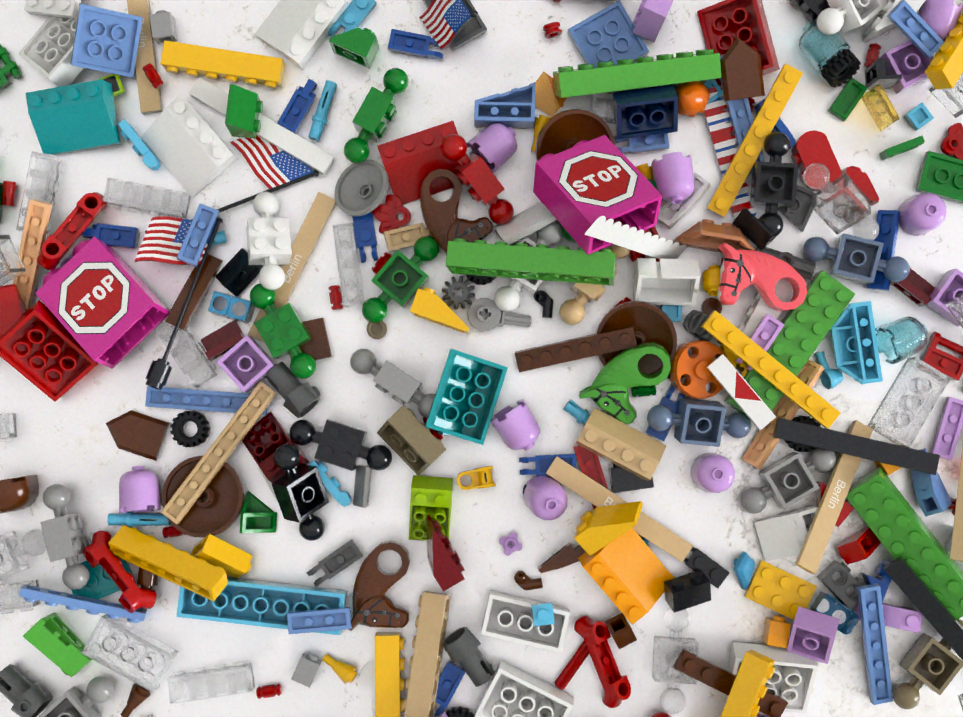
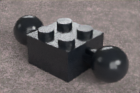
M773 132L764 140V150L770 156L769 162L757 161L753 165L750 205L766 206L765 214L760 216L758 220L774 234L773 238L778 236L783 230V220L777 214L778 207L791 208L795 205L799 164L781 163L782 156L790 148V140L782 132Z
M298 420L290 428V438L294 443L298 445H307L311 442L319 444L314 459L351 471L356 469L359 458L366 459L368 465L378 471L388 468L392 462V453L386 446L375 445L371 448L363 446L367 431L333 420L326 421L323 433L316 431L314 425L307 420Z
M282 444L274 451L273 460L278 468L285 470L286 474L272 483L273 490L284 519L300 523L299 532L304 539L309 541L317 540L323 535L325 524L319 516L313 513L329 503L318 468L305 464L296 467L300 460L298 449L291 444Z

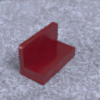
M911 268L909 275L903 281H890L892 286L919 307L928 304L931 300L929 295L935 289L934 286Z
M233 320L202 338L201 342L207 351L205 354L208 360L213 361L227 353L245 335L238 323Z

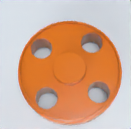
M696 340L681 344L671 362L670 382L672 386L689 398L706 399L716 395L723 387L706 367L713 362L715 355L717 358L721 354L726 357L725 353L717 345L708 341ZM689 348L692 349V355L690 357L688 356ZM682 375L685 377V381L683 384H681L680 378ZM707 383L710 384V389L708 392L706 391Z

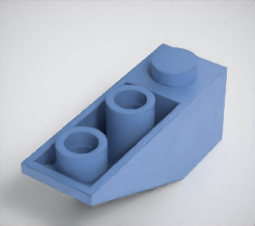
M926 448L921 449V451L928 452ZM910 469L916 499L925 517L944 512L952 504V501L938 472L936 475Z

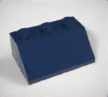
M673 84L613 92V111L618 140L678 132V95Z

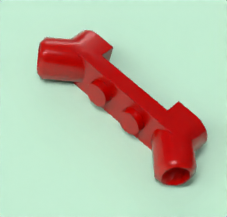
M98 192L85 194L53 235H50L45 240L37 257V262L41 267L47 270H54L64 255L99 213L107 207V200L102 194Z
M107 531L95 532L92 537V543L83 548V554L93 568L100 564L122 591L118 599L121 605L129 613H133L138 608L151 609L154 607L157 597L155 590L139 588L131 573L126 572L122 567L120 559L116 556L114 557L110 552L108 542L111 540L112 535Z
M587 615L580 617L575 622L574 631L585 640L604 689L602 702L610 708L618 707L622 700L629 698L631 687L627 676L620 675L607 639L611 635L608 627L604 622H595Z

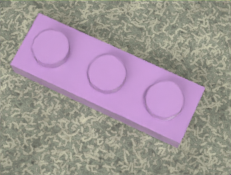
M946 397L930 453L940 455V458L952 460L963 425L962 400Z

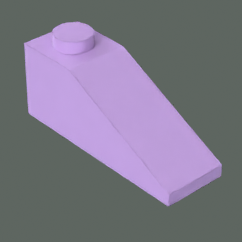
M858 602L854 606L853 612H855L859 616V620H861ZM882 603L885 626L920 633L923 617L920 611Z

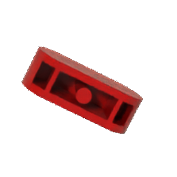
M815 130L804 133L795 141L796 143L792 147V161L794 164H799V177L808 189L815 192L826 191L839 181L842 171L827 136Z

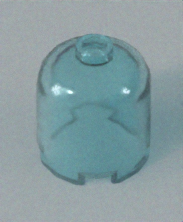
M817 22L807 24L803 28L804 33L799 39L801 51L818 73H821L823 65L827 64L826 62L832 59L834 55H837L840 51L842 52L843 49L850 50L851 48L839 32L832 35L823 34L818 29Z
M903 317L875 328L877 331L878 352H883L887 357L885 361L890 364H896L920 352L927 344V328L914 317Z

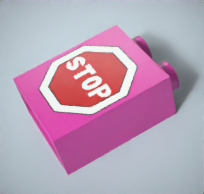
M606 135L590 141H579L572 148L555 155L551 153L546 154L535 165L533 193L587 255L612 245V243L584 235L600 216H605L606 220L613 219L614 223L619 221L622 223L621 226L628 224L629 229L636 227L637 231L647 230L657 225L663 195Z
M94 236L91 240L80 242L72 251L73 257L62 268H55L48 272L43 278L44 285L35 294L93 361L113 369L169 315L170 311L112 247Z

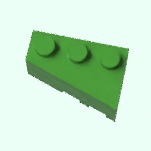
M56 613L40 619L23 635L28 642L55 663L64 674L70 677L78 674L96 657Z

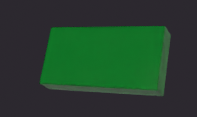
M854 78L849 79L828 109V112L841 121H846L868 88Z
M923 135L885 149L879 153L881 160H886L921 146L925 142Z

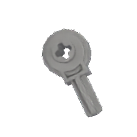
M480 298L474 301L467 312L470 325L481 332L489 331L496 326L503 327L504 324L530 327L531 325L530 315L502 311L496 306L495 301L489 298ZM483 310H486V314L489 315L485 320L479 315Z

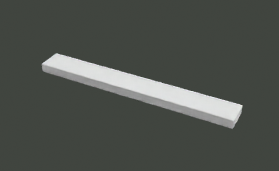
M199 77L189 91V95L226 117L228 94ZM259 113L258 120L261 122L260 132L256 133L257 136L325 175L335 159L334 156Z

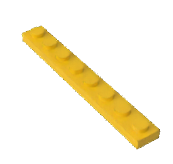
M788 64L783 65L708 203L707 209L722 217L726 216L764 146V140L771 134L803 72Z
M716 310L702 324L701 327L824 428L829 429L840 415L836 408Z

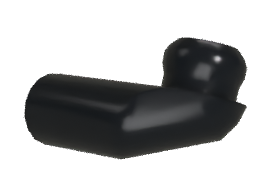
M545 291L535 292V301L543 307L542 318H552L553 299Z

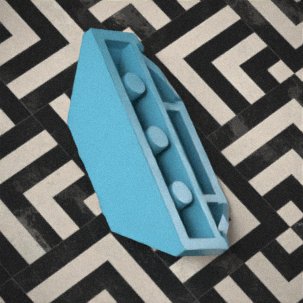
M871 301L851 303L831 327L836 367L860 384L882 382L883 378Z

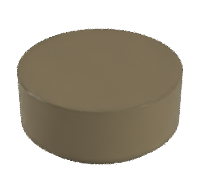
M383 321L379 323L369 322L367 333L373 339H381L387 333V326Z

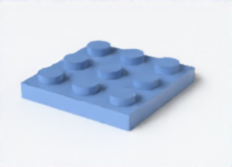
M620 0L574 25L567 31L585 63L593 64V67L597 66V62L613 61V64H617V60L633 59L634 62L637 60V57H643L649 53L641 36L633 33L635 26L632 24L633 22Z
M79 3L71 65L133 77L143 17Z

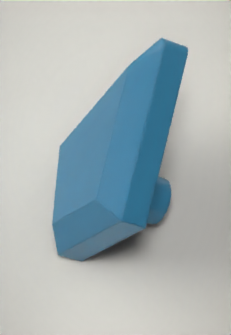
M742 551L739 559L736 558L734 560L733 569L741 589L746 590L751 580L755 561L746 552Z

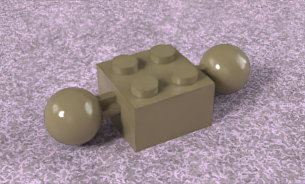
M957 619V621L963 627V620ZM923 633L899 664L913 676L908 683H900L893 690V700L900 708L913 709L918 705L920 701L919 690L923 684L933 692L941 695L963 667V661L949 651L951 647L944 638L938 642L933 637Z

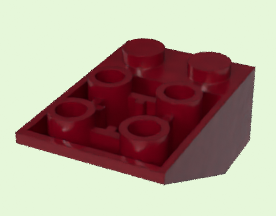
M269 412L254 424L242 440L267 480L271 483L286 474L285 470L278 468L273 460L274 451L278 446L291 444L298 449L300 460L296 467L309 463L303 451L291 440L289 433L272 412Z
M427 515V558L433 576L444 592L465 579L462 573L465 569L459 555L452 549L448 537L444 536L441 531L442 528L437 519L433 521L430 515Z

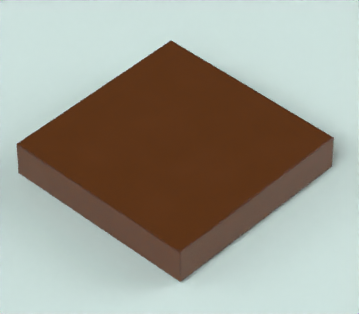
M324 318L303 322L312 340L300 346L302 353L311 355L315 360L332 357Z

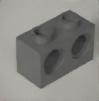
M833 561L817 578L843 605L852 609L859 602L857 587L864 586L865 584L858 577L854 578L849 573L851 569L844 562ZM839 571L840 578L834 581L833 574ZM850 586H853L854 592L852 595L848 596L847 589Z

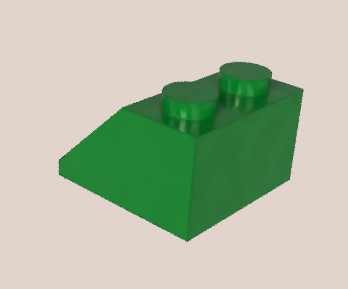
M357 27L331 37L329 40L335 54L370 69L379 50L375 33L367 28L362 30Z
M230 84L225 125L233 137L256 139V133L260 132L261 127L258 117L259 113L263 111V101L260 100L257 93Z

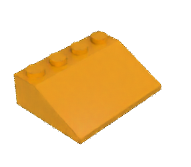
M633 528L591 556L585 552L578 558L582 567L632 625L647 614L665 592L664 582L674 579L672 574Z

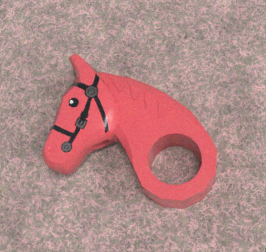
M727 243L720 244L718 247L725 255L720 268L718 300L721 304H735L741 291L751 284L758 290L767 306L778 312L795 309L804 302L807 294L806 282L785 261L755 250H736ZM780 279L788 281L793 287V297L787 303L782 302L775 295V285Z

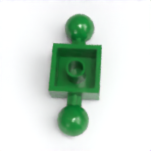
M389 69L383 77L384 91L381 92L371 87L352 121L359 135L349 139L344 146V155L350 162H364L369 156V146L367 144L369 140L372 139L377 142L379 138L382 139L387 131V123L389 121L392 122L395 118L397 111L395 110L396 106L393 97L395 94L404 92L409 83L408 76L402 69Z
M430 236L419 238L414 244V255L410 260L400 251L396 250L371 281L383 292L378 298H369L364 302L362 314L367 321L371 323L383 321L388 312L387 304L392 299L402 308H405L416 295L418 288L421 289L427 282L429 276L419 267L423 262L432 261L438 256L439 245L434 238Z
M261 284L255 285L250 291V301L255 307L263 309L266 316L254 322V325L273 358L279 359L289 353L292 358L290 362L292 374L300 379L311 377L316 370L315 359L307 353H302L300 346L312 340V337L291 303H287L277 309L274 304L276 299L275 290H268Z

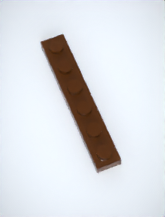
M628 326L516 351L515 357L519 372L637 347L634 327Z
M684 648L673 666L676 670L728 696L737 676ZM766 691L763 699L760 698L758 706H760L759 711L770 717H781L788 704L785 699L769 691Z

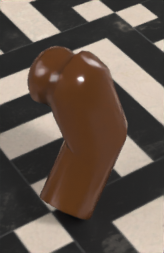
M516 572L514 580L523 590L543 588L541 578L530 579L525 572Z

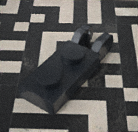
M692 547L690 550L692 553L688 559H684V564L693 571L702 570L710 583L718 589L730 572L698 548Z

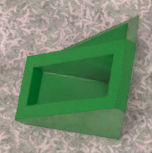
M247 491L241 511L240 533H275L277 512H274L251 492Z

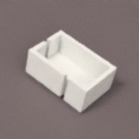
M637 258L633 284L634 301H644L653 305L695 306L701 278L698 259H659V262H656V258Z

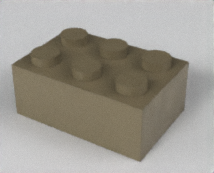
M404 405L377 432L418 476L446 450L442 441L435 438L429 432V428L425 427V424L415 417L414 412Z

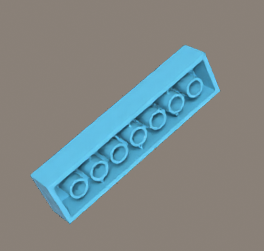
M227 577L228 584L214 602L180 586L176 617L288 629V612L345 607L347 591ZM343 630L322 631L315 633L340 635Z

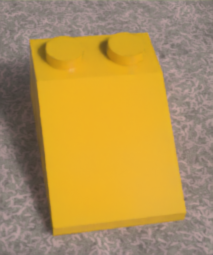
M424 287L423 290L418 288L410 309L412 315L469 334L468 326L438 295H435V290Z
M638 501L596 507L591 512L589 510L584 512L580 517V523L576 527L577 531L574 539L591 556L637 525L643 503Z

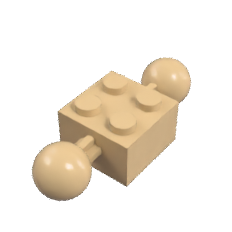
M615 244L605 247L612 250L611 253H615L616 259L625 258L631 251ZM575 283L571 290L577 296L574 299L565 301L560 307L559 314L562 321L569 325L580 323L585 316L584 305L587 301L589 303L593 300L597 301L606 290L603 288L604 285Z

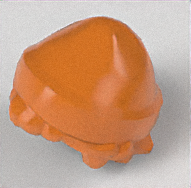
M700 81L685 82L675 87L678 95V114L695 117L697 113H704L710 99V93Z

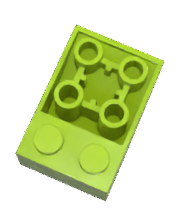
M413 475L409 540L427 541V515H430L433 521L437 519L442 528L441 531L449 539L453 478Z

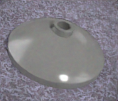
M366 159L362 163H353L347 167L340 175L335 187L337 206L350 216H363L377 208L388 190V175L384 167L370 159Z

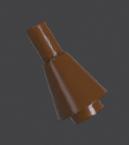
M133 684L127 705L121 713L122 717H129L133 709L151 695L146 684Z

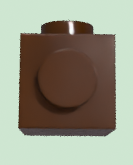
M623 613L605 621L619 649L637 640Z

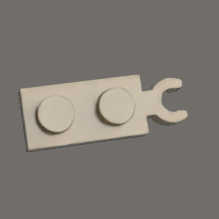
M423 222L383 233L388 252L412 247L423 236L432 237L427 227L424 228Z

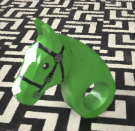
M654 342L640 344L637 347L622 351L600 370L591 386L579 392L580 399L590 397L601 409L625 424L633 423L637 417V411L629 401L628 388L659 385L667 379L671 370L669 353L663 346ZM646 354H654L661 358L663 365L657 373L647 374L640 370L638 366L639 359Z

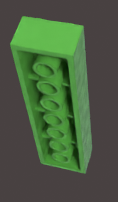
M713 49L695 50L696 54L688 51L677 52L676 57H673V54L656 55V59L649 56L637 57L635 62H633V59L617 60V64H613V61L597 62L595 67L589 63L579 64L578 69H573V66L558 67V71L553 72L555 96L564 98L721 78L720 53H713Z
M456 238L454 241H448L446 267L452 274L614 286L616 256L609 249H600L599 252L596 251L587 255L581 247L578 250H569L570 247L557 246V249L549 248L548 245L544 244L528 247L526 243H516L513 246L507 245L506 242L496 241L495 244H487V241L475 240L474 243L466 242L465 239Z
M823 270L817 272L806 286L807 294L804 302L797 308L789 310L782 319L781 323L784 324V327L767 350L768 354L795 376L801 371L855 295L854 292ZM748 370L744 379L772 411L783 396V393L755 370ZM728 395L724 402L739 413L745 414L732 397Z
M878 467L853 483L846 498L894 559L901 556L956 620L963 617V572L953 560H950L949 554L882 468Z

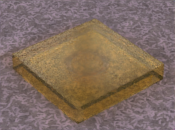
M881 84L874 86L861 97L880 132L899 120L900 117Z

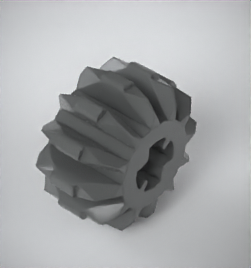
M453 276L451 277L452 285L448 281L445 282L449 289L442 288L441 290L443 293H448L442 299H450L447 302L448 307L454 302V310L458 309V304H461L462 309H465V301L469 305L472 304L468 297L475 298L474 293H469L475 287H467L470 283L469 279L462 283L463 276H459V282H456ZM455 289H462V294L464 295L462 297H454L453 295H455V292L453 291Z
M692 310L682 324L685 330L700 340L710 341L713 338L711 334L701 327L709 316L701 311Z

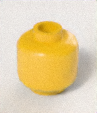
M719 265L709 266L702 273L703 290L710 296H718L721 268Z

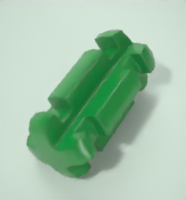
M656 386L632 387V396L656 395Z

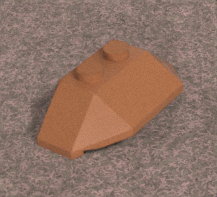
M703 219L702 222L699 221L673 240V243L679 242V246L686 245V247L720 253L722 252L718 247L723 243H727L736 250H755L739 228H735L733 224L722 223V225L714 224V221Z

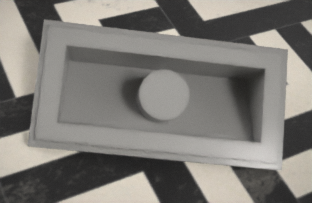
M356 466L353 505L363 508L368 506L372 470L370 466Z

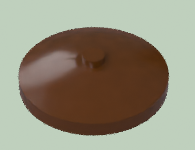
M582 109L565 110L551 117L541 128L535 146L536 161L546 154L551 153L555 155L570 149L579 141H590L606 135L615 145L614 136L607 123L598 115Z
M629 301L612 308L601 320L597 333L633 326L637 345L651 342L661 345L669 353L670 363L672 362L677 348L676 330L669 316L659 307L644 301ZM626 349L598 356L605 366L612 358ZM646 354L638 362L640 370L647 374L657 373L663 365L661 358L654 354Z
M203 456L184 460L170 472L162 490L163 508ZM225 462L179 524H175L169 518L167 519L177 530L192 537L202 538L209 534L215 536L226 531L235 523L243 508L244 487L240 476L231 465Z

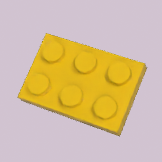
M760 560L744 597L794 620L798 606L807 609L817 586Z

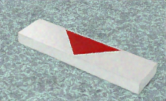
M723 354L706 367L759 430L776 418L773 412Z

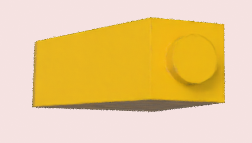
M211 534L195 544L190 554L193 557L206 560L215 567H222L226 571L227 576L234 578L247 574L252 565L250 563L251 554Z

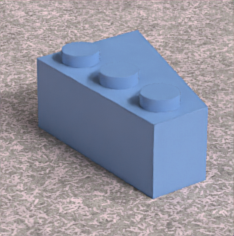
M536 82L525 87L511 89V91L502 94L498 93L475 100L474 127H488L493 123H500L511 128H534Z

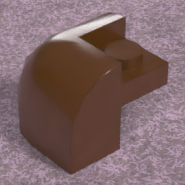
M37 475L0 480V514L28 508L36 501L39 494Z

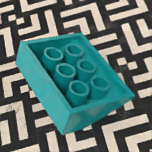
M99 79L26 93L28 113L44 156L120 143L111 83Z
M450 348L425 427L483 445L508 367Z

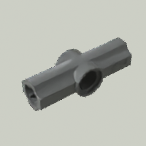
M758 247L755 249V251L767 253L779 259L781 257L786 258L788 264L805 279L810 280L814 274L815 262L793 256L789 252H780L765 247L762 251Z

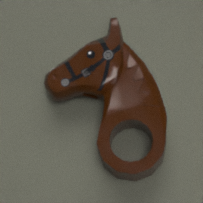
M438 169L428 173L421 183L420 208L428 231L442 250L446 252L447 256L448 241H454L456 238L465 239L466 242L474 243L475 240H482L492 232L493 224L487 217L476 220L458 218V205L462 190L459 178L450 170ZM435 178H445L452 185V195L447 201L440 202L432 198L429 187Z
M392 540L381 542L363 561L354 584L352 596L354 615L351 619L352 628L348 630L352 631L359 624L369 627L403 628L407 625L409 621L408 610L394 605L385 594L392 585L407 573L410 564L409 552L401 543ZM385 550H394L401 556V568L393 573L383 571L378 564L379 554Z

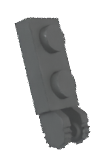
M351 539L318 562V565L306 573L310 576L322 568L325 575L319 577L314 582V585L318 586L328 578L330 580L364 555L353 539Z

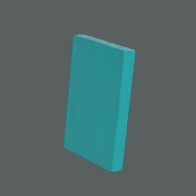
M119 558L125 571L133 576L129 563ZM88 561L80 563L89 570L90 578L88 583L81 589H71L74 595L101 599L120 591L100 564L93 568Z

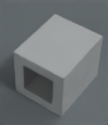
M165 10L157 11L156 14H150L153 39L158 44L164 43V40L177 41L175 19L172 14Z
M303 653L291 680L310 688L322 661L313 653Z

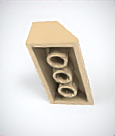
M596 408L593 409L576 441L577 445L647 482L651 480L666 448V445Z

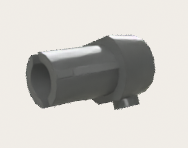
M284 362L276 364L267 372L265 378L284 398L283 406L297 418L303 417L318 404L320 400L319 390L315 386L311 387L309 382L302 383L292 374Z
M462 627L450 634L444 640L443 646L452 663H459L473 684L478 687L491 679L488 674L493 676L495 671L478 648L481 642L467 627Z
M9 664L0 672V692L13 704L11 710L18 716L37 717L51 699L39 684L32 685L16 669L17 666Z

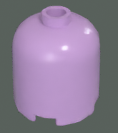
M925 0L919 9L918 15L945 41L950 31L955 28L963 10V4L960 3L957 6L953 4L954 0Z
M493 123L467 142V147L472 149L469 154L472 155L474 153L481 156L494 173L516 152V133L509 126L506 127L500 123Z
M682 152L662 155L663 159L658 161L654 159L651 163L657 190L663 195L662 200L672 204H680L683 200L690 197L694 191L691 155L684 157Z
M932 193L915 195L903 201L898 208V211L901 212L899 219L901 229L913 236L925 235L939 227L945 220L947 213L944 201Z
M522 399L517 401V406L511 408L509 405L495 414V419H491V423L510 449L520 450L524 448L527 451L535 446L534 441L540 434V427L527 403Z
M704 453L699 455L691 466L690 476L693 483L699 489L710 493H720L732 485L735 479V470L733 464L726 457L717 453Z
M134 466L132 471L122 474L119 480V513H126V511H133V513L153 512V507L154 510H161L158 477L153 471L145 470L144 466Z
M541 475L535 476L527 482L523 499L525 505L536 517L542 520H554L565 512L568 498L565 490L557 480L550 476Z

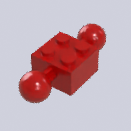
M458 134L446 136L441 143V151L447 159L458 162L459 165L455 167L458 173L455 175L459 178V181L469 187L467 192L473 200L481 201L484 204L488 203V214L494 223L500 225L508 223L514 214L513 206L508 200L497 197L498 194L505 190L481 156L473 153L468 157L466 154L467 144L462 136Z

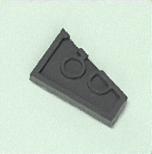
M797 185L795 205L791 208L778 207V211L803 232L820 195Z

